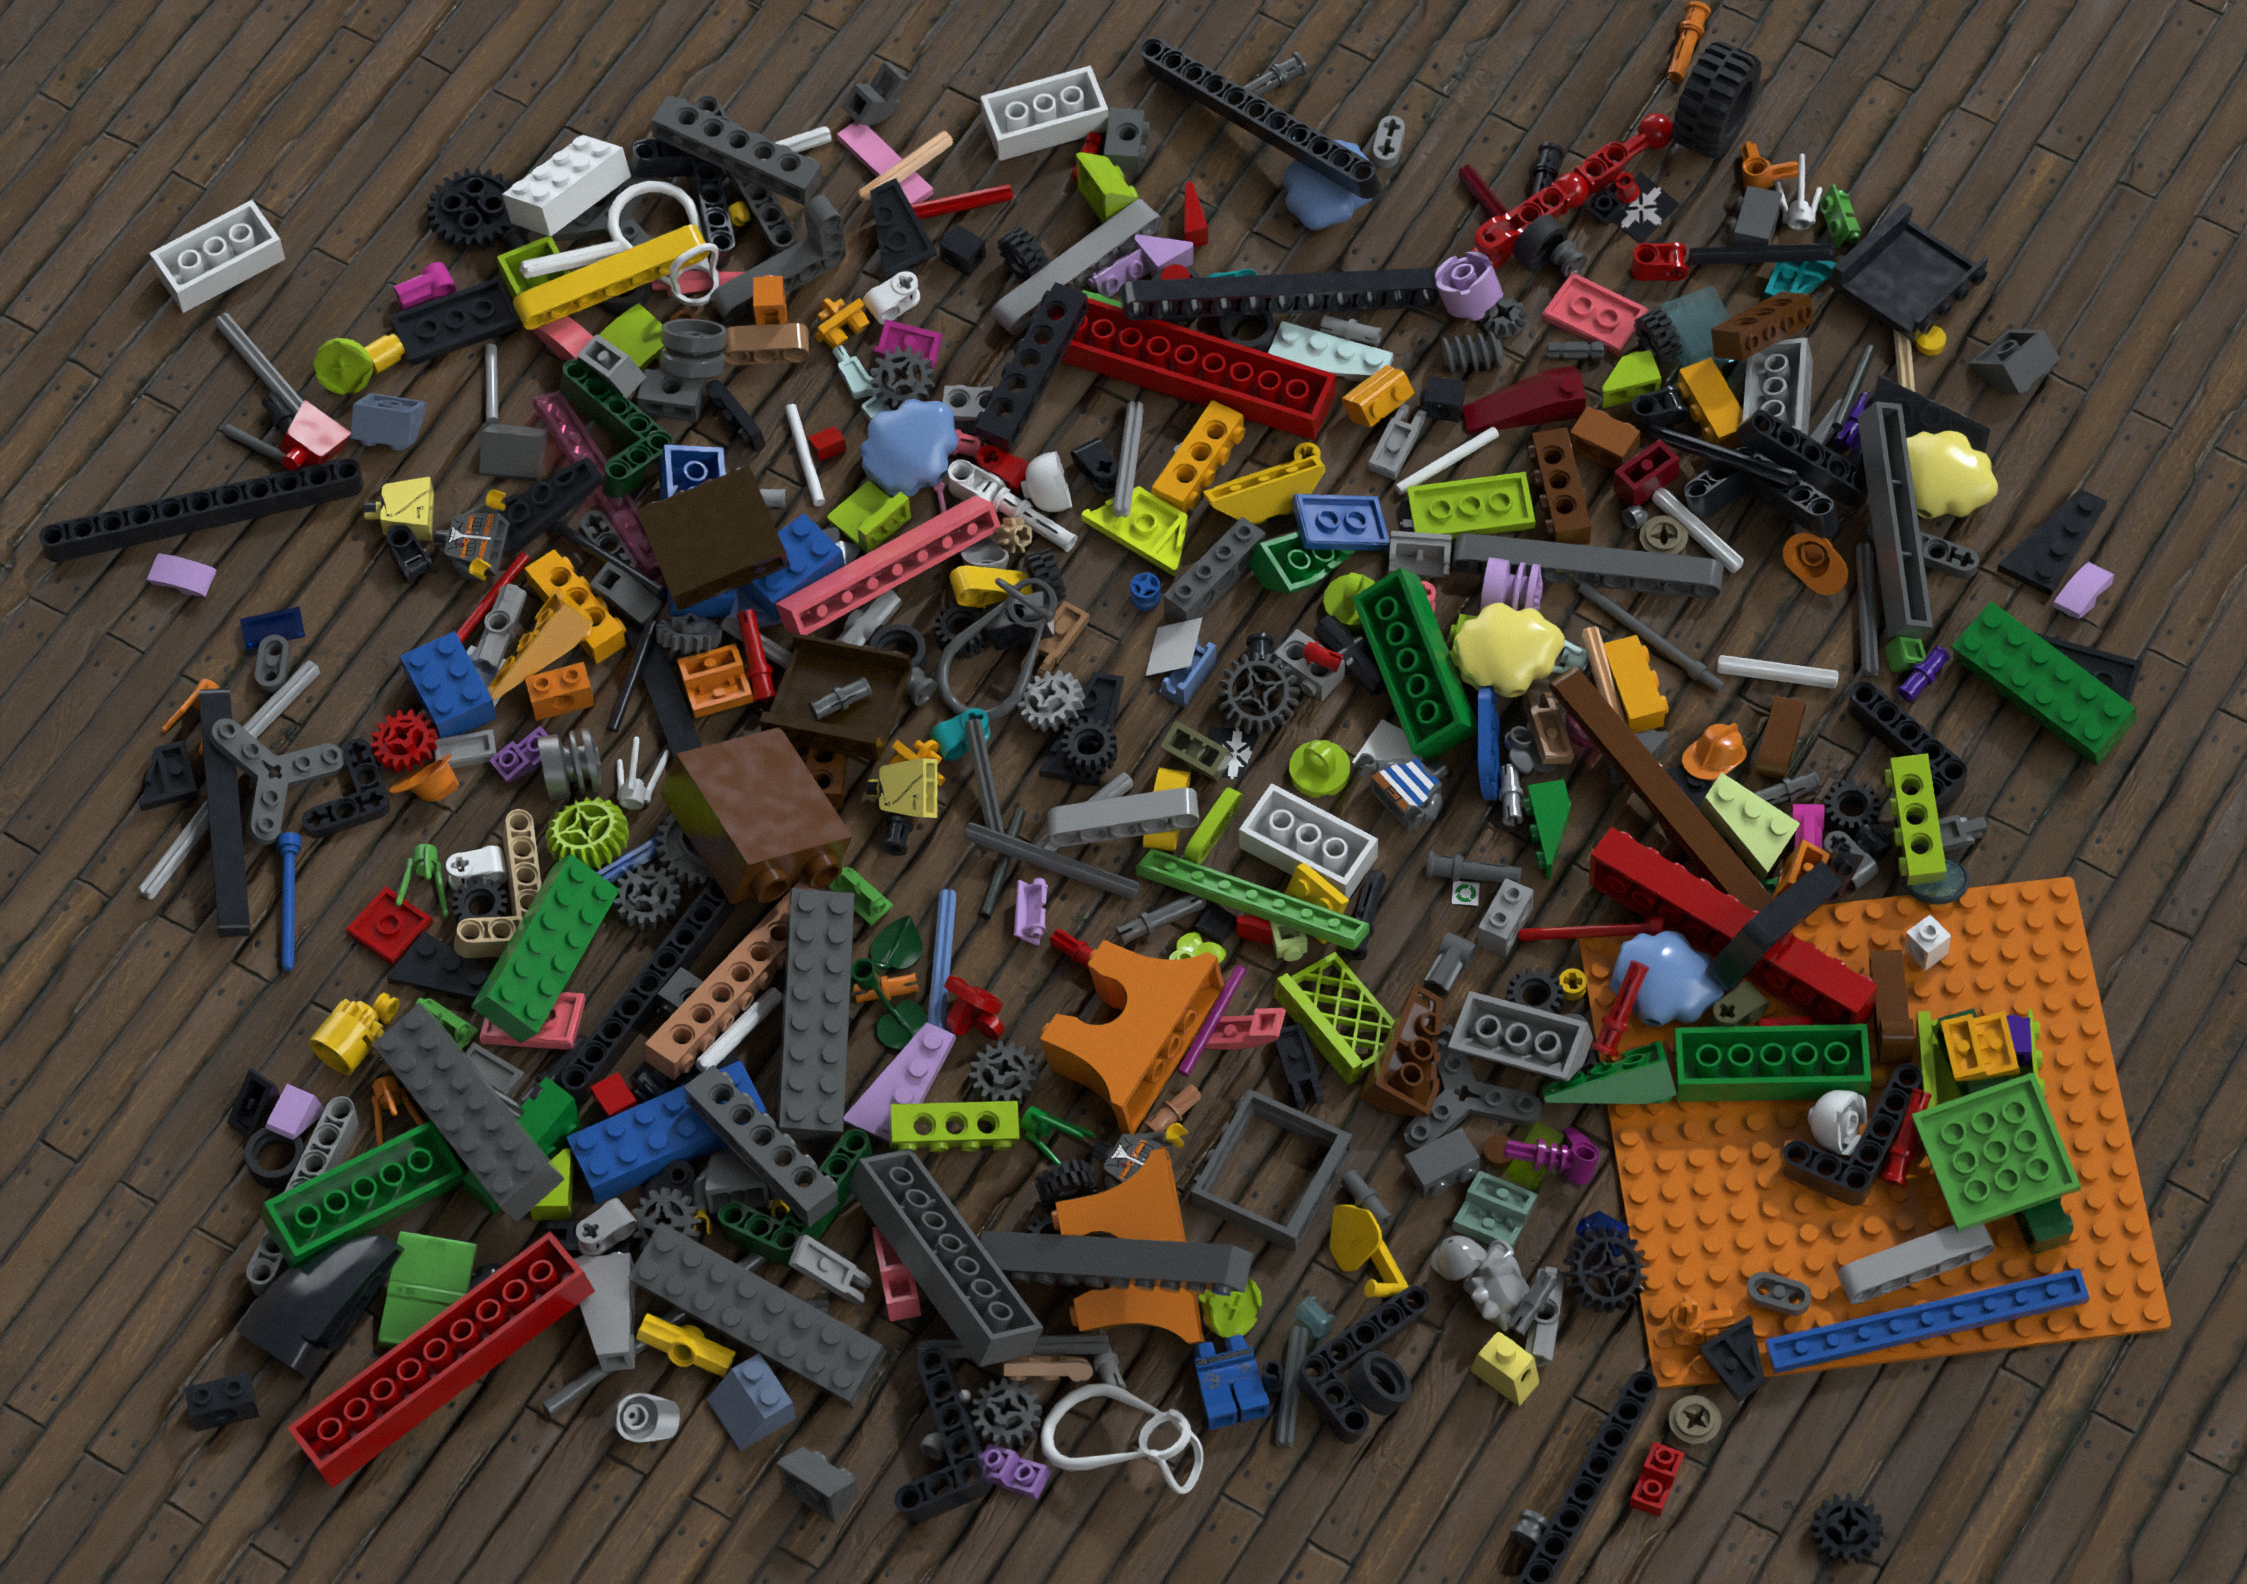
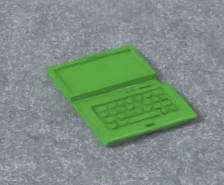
M400 1231L397 1244L405 1250L391 1271L379 1332L378 1347L393 1349L468 1292L477 1249L476 1243Z

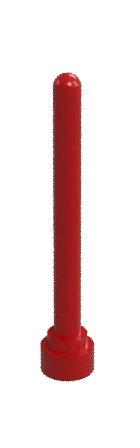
M1661 915L1651 916V919H1646L1645 923L1525 928L1518 931L1517 937L1521 941L1637 936L1641 933L1655 936L1663 931H1668L1666 917Z

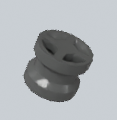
M1572 240L1559 244L1550 256L1551 262L1555 266L1561 267V272L1565 277H1568L1571 272L1579 273L1587 263V256L1583 252L1576 250L1577 246Z
M915 667L912 669L913 674L905 695H910L911 701L915 705L921 706L933 696L937 683L931 678H926L924 672L919 667Z
M1523 1509L1518 1516L1519 1523L1511 1528L1509 1534L1519 1545L1535 1550L1542 1534H1544L1549 1525V1521L1533 1510Z

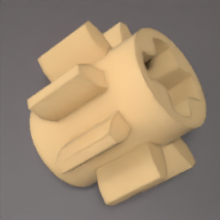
M1003 518L1004 524L1001 527H996V544L1003 546V549L1008 553H1024V547L1032 543V527L1024 524L1025 518Z

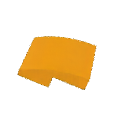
M2005 1011L1973 1018L1972 1014L1941 1021L1955 1081H1974L2020 1073Z

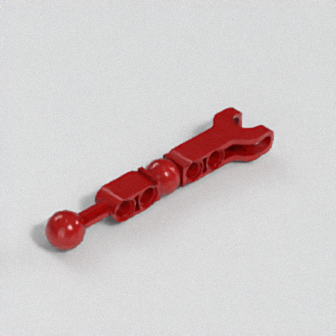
M1661 113L1646 115L1639 123L1638 133L1623 144L1611 142L1585 159L1581 167L1579 165L1576 166L1574 172L1561 174L1550 187L1543 188L1504 216H1495L1480 226L1474 237L1476 246L1470 252L1486 254L1490 259L1489 261L1493 269L1496 270L1513 254L1517 239L1531 223L1524 219L1533 222L1540 216L1551 215L1558 220L1560 214L1565 215L1568 208L1580 207L1591 194L1599 192L1604 186L1606 187L1615 181L1617 175L1624 171L1627 161L1647 147L1650 149L1666 147L1673 139L1672 121Z

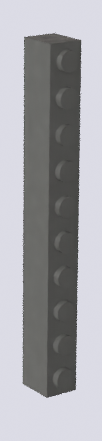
M982 1231L980 1243L1006 1277H1010L1011 1280L1020 1283H1029L1030 1279H1035L1036 1282L1054 1285V1281L1058 1280L1060 1283L1068 1286H1078L1079 1282H1084L1085 1285L1095 1288H1103L1104 1283L1111 1287L1128 1290L1129 1285H1134L1135 1288L1140 1290L1154 1291V1287H1160L1161 1290L1172 1293H1179L1180 1288H1185L1190 1293L1202 1295L1205 1294V1290H1211L1212 1293L1222 1296H1230L1231 1291L1245 1292L1253 1255L1244 1249L1229 1244Z

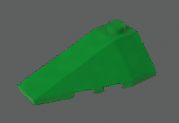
M1298 531L1260 543L1248 565L1263 588L1289 594L1312 587L1357 550L1304 549L1301 535Z
M1661 1040L1621 1053L1622 1059L1617 1062L1607 1063L1606 1061L1596 1063L1589 1074L1584 1075L1582 1072H1576L1568 1081L1559 1079L1542 1086L1545 1103L1648 1104L1653 1102L1654 1104H1662L1669 1101L1672 1096L1677 1095Z

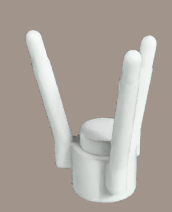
M1800 154L1798 165V200L1793 201L1789 208L1780 181L1774 182L1776 192L1782 193L1781 209L1783 212V223L1788 224L1789 228L1796 231L1807 230L1811 225L1815 224V215L1822 193V188L1818 187L1811 207L1808 202L1804 201L1805 155Z
M634 737L629 778L626 779L625 783L623 761L621 759L617 760V800L622 807L634 810L643 808L644 803H650L652 791L670 755V751L666 750L647 788H645L644 782L636 779L639 737Z

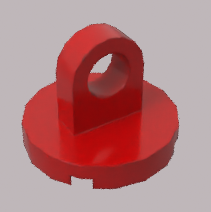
M955 975L948 976L944 983V987L948 991L958 996L946 1019V1029L957 1036H962L970 1030L974 1018L981 1009L999 1015L1004 1006L1003 1002L993 994L979 986H970L966 984L964 979Z

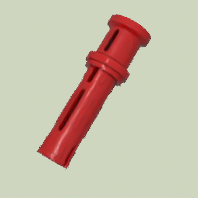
M755 609L745 610L746 613L744 614L743 611L738 612L736 616L749 665L746 677L751 680L754 693V702L752 703L772 701L777 694L774 691L771 678L773 669L770 667V664L766 663Z
M1630 960V965L1618 990L1611 1011L1602 1017L1601 1022L1603 1026L1597 1040L1592 1041V1048L1613 1057L1618 1056L1619 1051L1617 1047L1623 1033L1628 1032L1629 1029L1627 1019L1650 967L1641 962Z
M1912 1088V1094L1896 1143L1889 1147L1887 1153L1890 1156L1885 1171L1880 1173L1879 1176L1880 1180L1899 1187L1907 1186L1908 1182L1905 1179L1911 1162H1915L1916 1153L1913 1149L1917 1141L1918 1132L1912 1120V1114L1926 1110L1932 1098L1931 1093L1926 1091L1922 1093L1923 1090Z

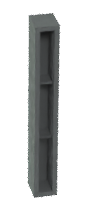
M1876 401L1857 417L1888 639H1894L1896 636L1918 639L1933 628L1903 409L1902 404Z

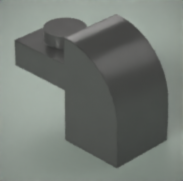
M883 62L870 85H854L842 108L859 125L878 124L890 117L900 106L901 102L897 98L909 79L891 62Z

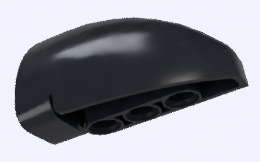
M381 1234L355 1237L322 1248L282 1273L262 1293L236 1331L308 1379H311L326 1357V1354L321 1352L320 1348L324 1347L328 1351H334L341 1345L405 1249Z

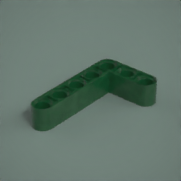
M577 359L567 361L562 369L559 386L560 392L626 448L605 464L603 478L606 482L601 485L602 492L606 496L621 498L659 472L658 463L664 445H673V438L586 363Z
M858 1129L846 1132L818 1171L823 1176L829 1175L837 1184L838 1205L813 1225L808 1227L791 1209L781 1222L744 1204L729 1202L722 1206L718 1213L725 1238L735 1245L781 1266L790 1268L791 1266L788 1264L799 1237L808 1235L818 1241L852 1193L848 1184L859 1159L874 1156L867 1134Z

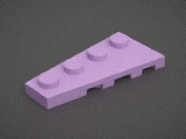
M926 1022L846 1113L843 1123L889 1143L888 1110L890 1104L923 1103L956 1040L955 1034Z

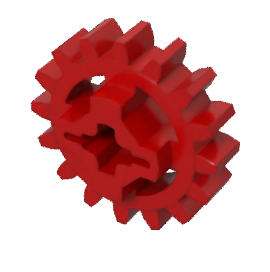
M412 709L409 710L407 715H403L401 710H398L397 717L395 718L387 715L386 724H377L380 732H374L371 735L374 740L371 743V747L378 763H383L386 770L394 766L396 773H400L403 767H406L408 772H412L413 765L415 764L420 768L424 767L422 760L424 758L432 760L433 757L430 750L438 749L435 740L439 739L432 720H427L422 712L416 717Z

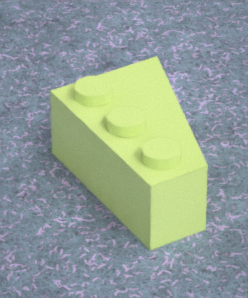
M1722 772L1699 806V809L1723 838L1726 837L1736 849V854L1740 859L1745 860L1756 873L1755 877L1759 881L1764 880L1800 825L1799 822Z

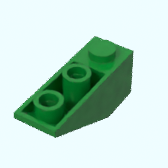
M1564 779L1528 785L1527 797L1522 799L1525 816H1531L1532 824H1529L1531 842H1537L1539 851H1535L1538 869H1544L1546 880H1550L1570 821L1571 805Z

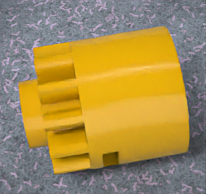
M344 999L308 1041V1044L314 1054L326 1065L341 1074L351 1075L374 1047L372 1044L385 1031L382 1029L383 1025L377 1022L380 1018L373 1008L361 1001L350 1002Z

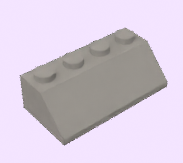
M1807 338L1780 340L1747 358L1742 422L1755 411L1764 410L1808 436L1813 358Z
M1469 991L1448 1048L1453 1051L1568 1081L1584 1065L1593 1041V1035L1588 1022Z

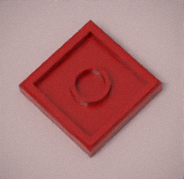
M385 886L345 931L350 938L394 967L420 935L434 924L432 917L404 898L401 906H396L398 894Z

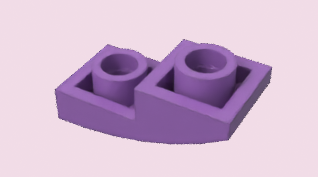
M539 726L517 745L514 741L510 742L489 761L508 783L517 780L542 765L537 738L548 736V734Z
M991 1444L987 1445L983 1453L992 1483L1015 1493L1038 1499L1051 1474L1047 1465L1019 1458L1015 1451Z

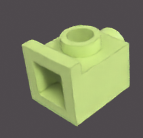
M1270 921L1272 942L1277 959L1284 957L1286 961H1295L1303 956L1302 953H1307V937L1305 933Z

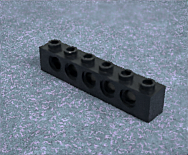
M1057 282L1054 283L1050 291L1047 290L1041 300V308L1037 315L1034 314L1031 317L1025 338L1019 339L1016 344L1013 360L1004 366L1001 374L1002 380L998 387L992 388L985 411H980L976 417L974 427L976 428L979 441L996 446L1008 453L1012 452L1089 310L1087 294ZM1054 316H1062L1059 320L1051 319ZM1041 340H1049L1046 344H1038ZM1028 364L1036 365L1030 369L1024 368ZM1015 388L1023 389L1021 392L1018 393L1011 392ZM1000 413H1010L1006 417H998Z

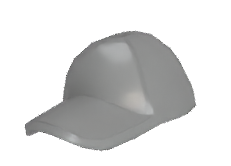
M991 539L982 540L960 551L964 566L1006 570L1009 561L1008 552Z
M1461 1235L1452 1236L1443 1240L1440 1247L1433 1252L1431 1266L1435 1272L1445 1279L1459 1280L1471 1274V1272L1479 1267L1487 1258V1253L1479 1244L1468 1237Z
M635 1393L625 1396L616 1404L612 1414L613 1424L616 1431L624 1439L632 1442L672 1438L678 1431L680 1410L674 1401L647 1393Z

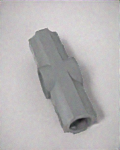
M507 584L506 586H501L492 611L485 617V629L472 660L473 665L482 672L490 674L498 672L507 647L515 639L514 629L527 598L526 591L517 585Z
M890 589L868 601L862 610L856 609L850 614L845 623L844 631L836 640H841L848 644L869 646L871 638L875 633L884 628V625L902 605L901 599Z
M1545 1267L1537 1271V1277L1540 1271L1543 1270L1548 1273L1547 1275L1551 1274L1559 1280L1543 1304L1545 1309L1542 1313L1538 1312L1528 1329L1525 1351L1534 1357L1537 1367L1552 1365L1557 1329L1559 1327L1565 1277H1562V1271L1553 1267ZM1540 1314H1548L1552 1318L1549 1320H1542L1537 1316Z

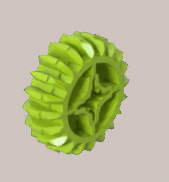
M586 797L584 802L580 803L575 800L574 805L570 807L564 805L563 812H554L555 820L548 821L549 826L548 830H546L547 847L556 862L572 854L588 867H597L600 870L601 865L604 863L612 865V858L621 857V850L627 848V840L629 839L627 819L623 816L622 810L619 809L618 805L614 806L610 800L603 802L600 797H597L594 801Z

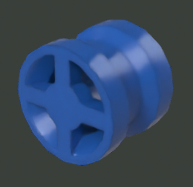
M1146 572L1139 573L1131 580V601L1139 610H1152L1160 603L1161 586L1159 579L1155 575Z

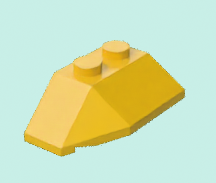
M1313 455L1303 460L1298 459L1225 482L1215 486L1213 489L1203 491L1213 508L1237 520L1244 517L1252 524H1261L1267 518L1293 513L1294 509L1291 500L1294 494H1312L1326 471L1325 465L1316 455Z

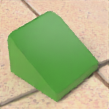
M1896 636L1885 647L1892 672L1912 670L1917 663L1921 664L1926 658L1921 639Z

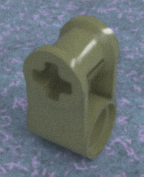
M1744 981L1735 987L1732 992L1715 1003L1709 1027L1747 1026L1758 1020L1767 1011L1770 1003L1749 981Z

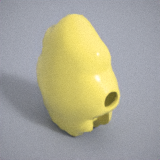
M1923 431L1907 438L1917 515L1920 517L1932 519L1944 514H1951L1962 518L1968 516L1976 508L1990 503L1998 494V483L1992 473V463L1989 457L1981 451L1973 450L1968 439L1963 434L1954 431H1943L1933 435Z
M1504 603L1488 605L1481 610L1476 619L1466 620L1461 627L1460 633L1454 639V650L1462 681L1472 685L1478 692L1480 686H1493L1495 692L1503 697L1523 695L1533 680L1547 678L1552 673L1556 658L1564 648L1565 636L1557 626L1545 620L1539 611L1533 608L1516 611Z

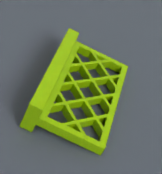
M1336 952L1291 977L1286 973L1277 978L1273 997L1296 1024H1303L1306 1036L1348 1085L1358 1081L1360 1074L1373 1066L1379 1054L1377 1051H1380L1384 1044L1379 1042L1380 1032L1389 1034L1395 1022ZM1333 964L1341 973L1340 979L1322 976L1323 969ZM1303 980L1317 983L1315 993L1303 991L1298 986V983ZM1320 984L1339 987L1337 997L1319 994ZM1342 988L1355 990L1360 995L1359 1001L1341 998ZM1317 1002L1336 1005L1334 1015L1321 1013L1317 1008ZM1339 1006L1358 1009L1356 1019L1338 1016ZM1361 1010L1374 1012L1379 1017L1378 1023L1360 1020ZM1336 1024L1355 1027L1353 1037L1340 1035L1336 1030ZM1358 1028L1377 1031L1375 1041L1357 1038ZM1355 1046L1373 1049V1056L1362 1061L1355 1053Z

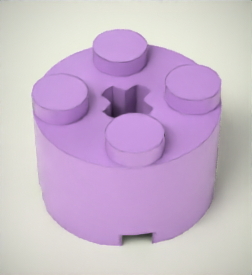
M1466 252L1467 257L1457 259L1456 256H1453L1440 265L1435 274L1436 286L1449 314L1460 318L1468 317L1469 320L1476 321L1481 319L1485 315V311L1493 307L1502 298L1503 292L1489 258L1480 252Z

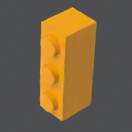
M1712 357L1680 369L1678 383H1676V387L1680 391L1679 397L1687 401L1690 415L1694 422H1699L1705 441L1727 449L1742 445L1743 443L1737 435V427L1742 423L1743 410Z
M1637 635L1603 643L1627 726L1634 734L1663 727L1665 714L1669 712L1665 696L1659 695L1657 689L1659 688V680L1656 671H1650L1648 665L1650 657L1646 645L1641 646Z

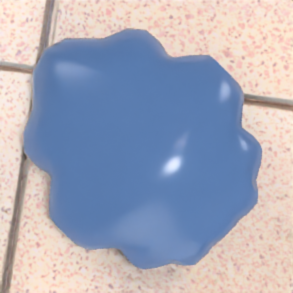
M1334 140L1340 143L1341 145L1345 146L1346 148L1352 150L1353 152L1357 153L1358 155L1369 160L1360 151L1357 144L1345 142L1342 140ZM1297 160L1289 164L1283 176V186L1288 192L1285 205L1289 212L1297 217L1304 227L1310 230H1321L1333 224L1346 222L1351 219L1355 210L1371 201V199L1358 197Z
M907 399L897 410L878 412L868 424V439L860 447L863 458L862 468L865 470V474L891 497H894L900 491L905 496H913L922 487H934L939 484L948 474V456L958 447L959 437L954 429V413L950 406L940 401L923 402L916 399Z
M1663 931L1655 936L1641 933L1631 941H1626L1621 945L1610 982V989L1616 996L1630 965V960L1641 962L1650 967L1632 1007L1636 1017L1642 1023L1652 1027H1661L1672 1020L1690 1024L1697 1021L1704 1012L1714 1008L1715 1003L1724 997V988L1706 971V968L1713 961L1707 953L1693 950L1686 937L1681 933Z

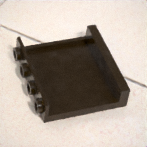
M749 465L743 468H735L728 474L716 479L705 480L696 487L686 491H678L671 497L658 502L648 503L643 508L637 510L677 611L791 566Z
M793 633L792 638L795 648L770 712L763 711L759 720L761 731L781 727L791 744L880 761L913 674L910 656L899 651L890 652L875 649L868 645L859 646L848 644L841 640L822 639L811 634ZM861 677L867 680L872 691L870 696L850 704L849 708L844 711L839 709L818 721L815 720L809 709L808 704L810 702H814L832 693L831 690L837 686L842 688L859 680Z

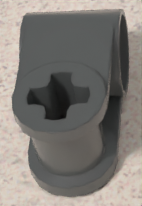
M1833 831L1825 837L1822 850L1831 856L1833 847L1844 841L1851 846L1850 852L1852 854L1864 856L1847 887L1849 891L1855 892L1879 873L1878 866L1873 858L1865 853L1849 835L1841 831Z

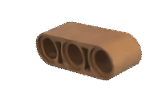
M803 324L733 326L726 329L727 337L724 354L726 356L725 362L728 364L802 362L809 357V330Z

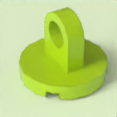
M336 338L325 342L319 348L313 361V368L315 366L318 382L327 390L336 394L345 395L346 393L353 392L352 394L360 392L368 384L373 372V363L368 351L352 339Z
M1354 572L1338 577L1325 590L1323 600L1325 613L1328 616L1334 615L1348 630L1357 631L1363 629L1352 597L1376 582Z
M1313 740L1304 743L1294 751L1290 759L1289 774L1293 786L1302 794L1312 798L1337 794L1346 786L1350 778V760L1346 752L1339 745L1327 740Z
M1247 1279L1245 1292L1231 1291L1230 1296H1222L1212 1293L1211 1290H1205V1294H1199V1301L1204 1311L1207 1326L1210 1331L1221 1337L1228 1338L1235 1335H1245L1258 1319L1255 1317L1257 1310L1261 1311V1291L1251 1279Z

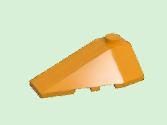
M558 587L535 616L534 619L537 623L534 630L528 634H523L518 641L517 655L515 657L511 655L506 659L487 687L493 700H496L525 681V677L534 675L573 649L579 641L584 642L592 633L593 627L591 626L594 623L591 616L561 588Z

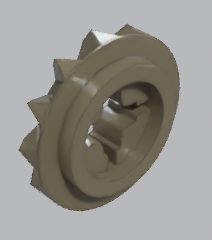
M1656 516L1644 523L1640 530L1639 540L1641 541L1642 549L1648 552L1678 555L1680 551L1686 548L1688 532L1678 519L1670 516ZM1662 530H1665L1668 539L1665 545L1659 539Z
M1697 1395L1686 1396L1678 1400L1670 1410V1431L1677 1436L1679 1441L1683 1440L1691 1446L1700 1443L1706 1445L1713 1437L1716 1438L1721 1427L1720 1411L1711 1400ZM1702 1413L1700 1422L1702 1426L1695 1425L1693 1428L1690 1427L1688 1429L1689 1419L1687 1417L1694 1419Z

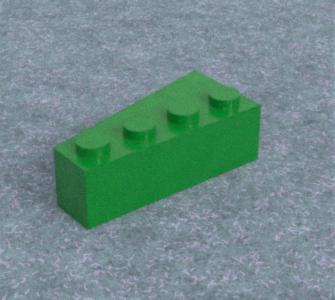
M546 1076L539 1084L543 1090L534 1101L530 1098L525 1101L521 1106L523 1112L518 1120L551 1161L557 1155L558 1150L567 1142L566 1137L579 1132L581 1124L574 1098ZM469 1170L462 1178L466 1193L491 1213L495 1214L500 1209L499 1205L473 1172Z

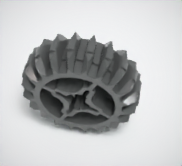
M1254 652V661L1250 662L1248 656L1244 654L1241 656L1243 665L1240 666L1235 660L1231 661L1234 672L1229 669L1223 670V675L1228 680L1218 681V686L1225 690L1217 692V699L1226 701L1219 704V709L1221 711L1230 709L1225 715L1226 721L1237 717L1234 728L1238 729L1242 723H1245V733L1250 734L1252 726H1257V734L1262 735L1264 725H1267L1268 730L1272 733L1275 731L1274 721L1283 727L1285 726V720L1282 715L1288 718H1292L1294 715L1288 706H1298V700L1291 698V696L1299 695V688L1290 687L1297 683V677L1291 676L1286 678L1291 672V667L1286 666L1280 670L1282 659L1278 658L1274 664H1271L1270 653H1266L1264 661H1259V653ZM1255 671L1270 673L1278 681H1262ZM1246 674L1249 686L1246 690L1240 692L1239 696L1233 697L1232 692L1236 682ZM1254 683L1256 688H1260V691L1262 689L1265 690L1263 692V706L1260 699H1256V696L1254 698L1251 697L1253 695ZM1283 689V700L1279 707L1271 713L1268 699L1276 695L1277 691ZM1238 706H1255L1262 716L1249 715Z

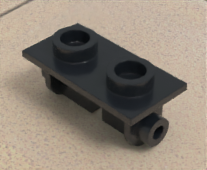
M1840 842L1839 845L1833 847V852L1827 862L1829 868L1844 882V885L1824 903L1827 905L1839 902L1864 859L1863 855L1852 854L1850 852L1851 846L1845 842Z

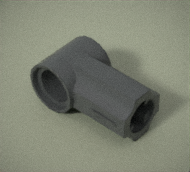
M1448 932L1439 946L1434 964L1424 979V986L1430 992L1440 997L1442 995L1448 996L1461 972L1467 970L1474 960L1478 948L1477 944Z

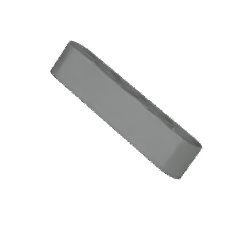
M1176 788L1054 807L1047 812L1049 842L1057 847H1067L1194 827L1199 823L1197 792L1191 788Z
M1984 1224L1959 1233L1955 1225L1851 1262L1840 1268L1836 1275L1851 1304H1859L1982 1259L1991 1254L1995 1246Z

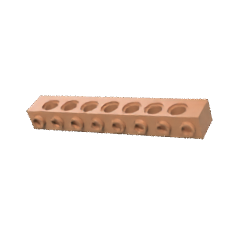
M802 880L793 887L795 889L816 890ZM791 890L645 1043L644 1061L675 1081L682 1072L687 1073L692 1068L695 1058L714 1043L715 1037L721 1031H726L732 1025L739 1011H745L751 1005L755 994L760 989L765 990L770 985L773 975L779 969H785L788 901ZM726 998L728 1001L720 1003L715 1001V999ZM699 1020L707 1021L706 1023H698Z

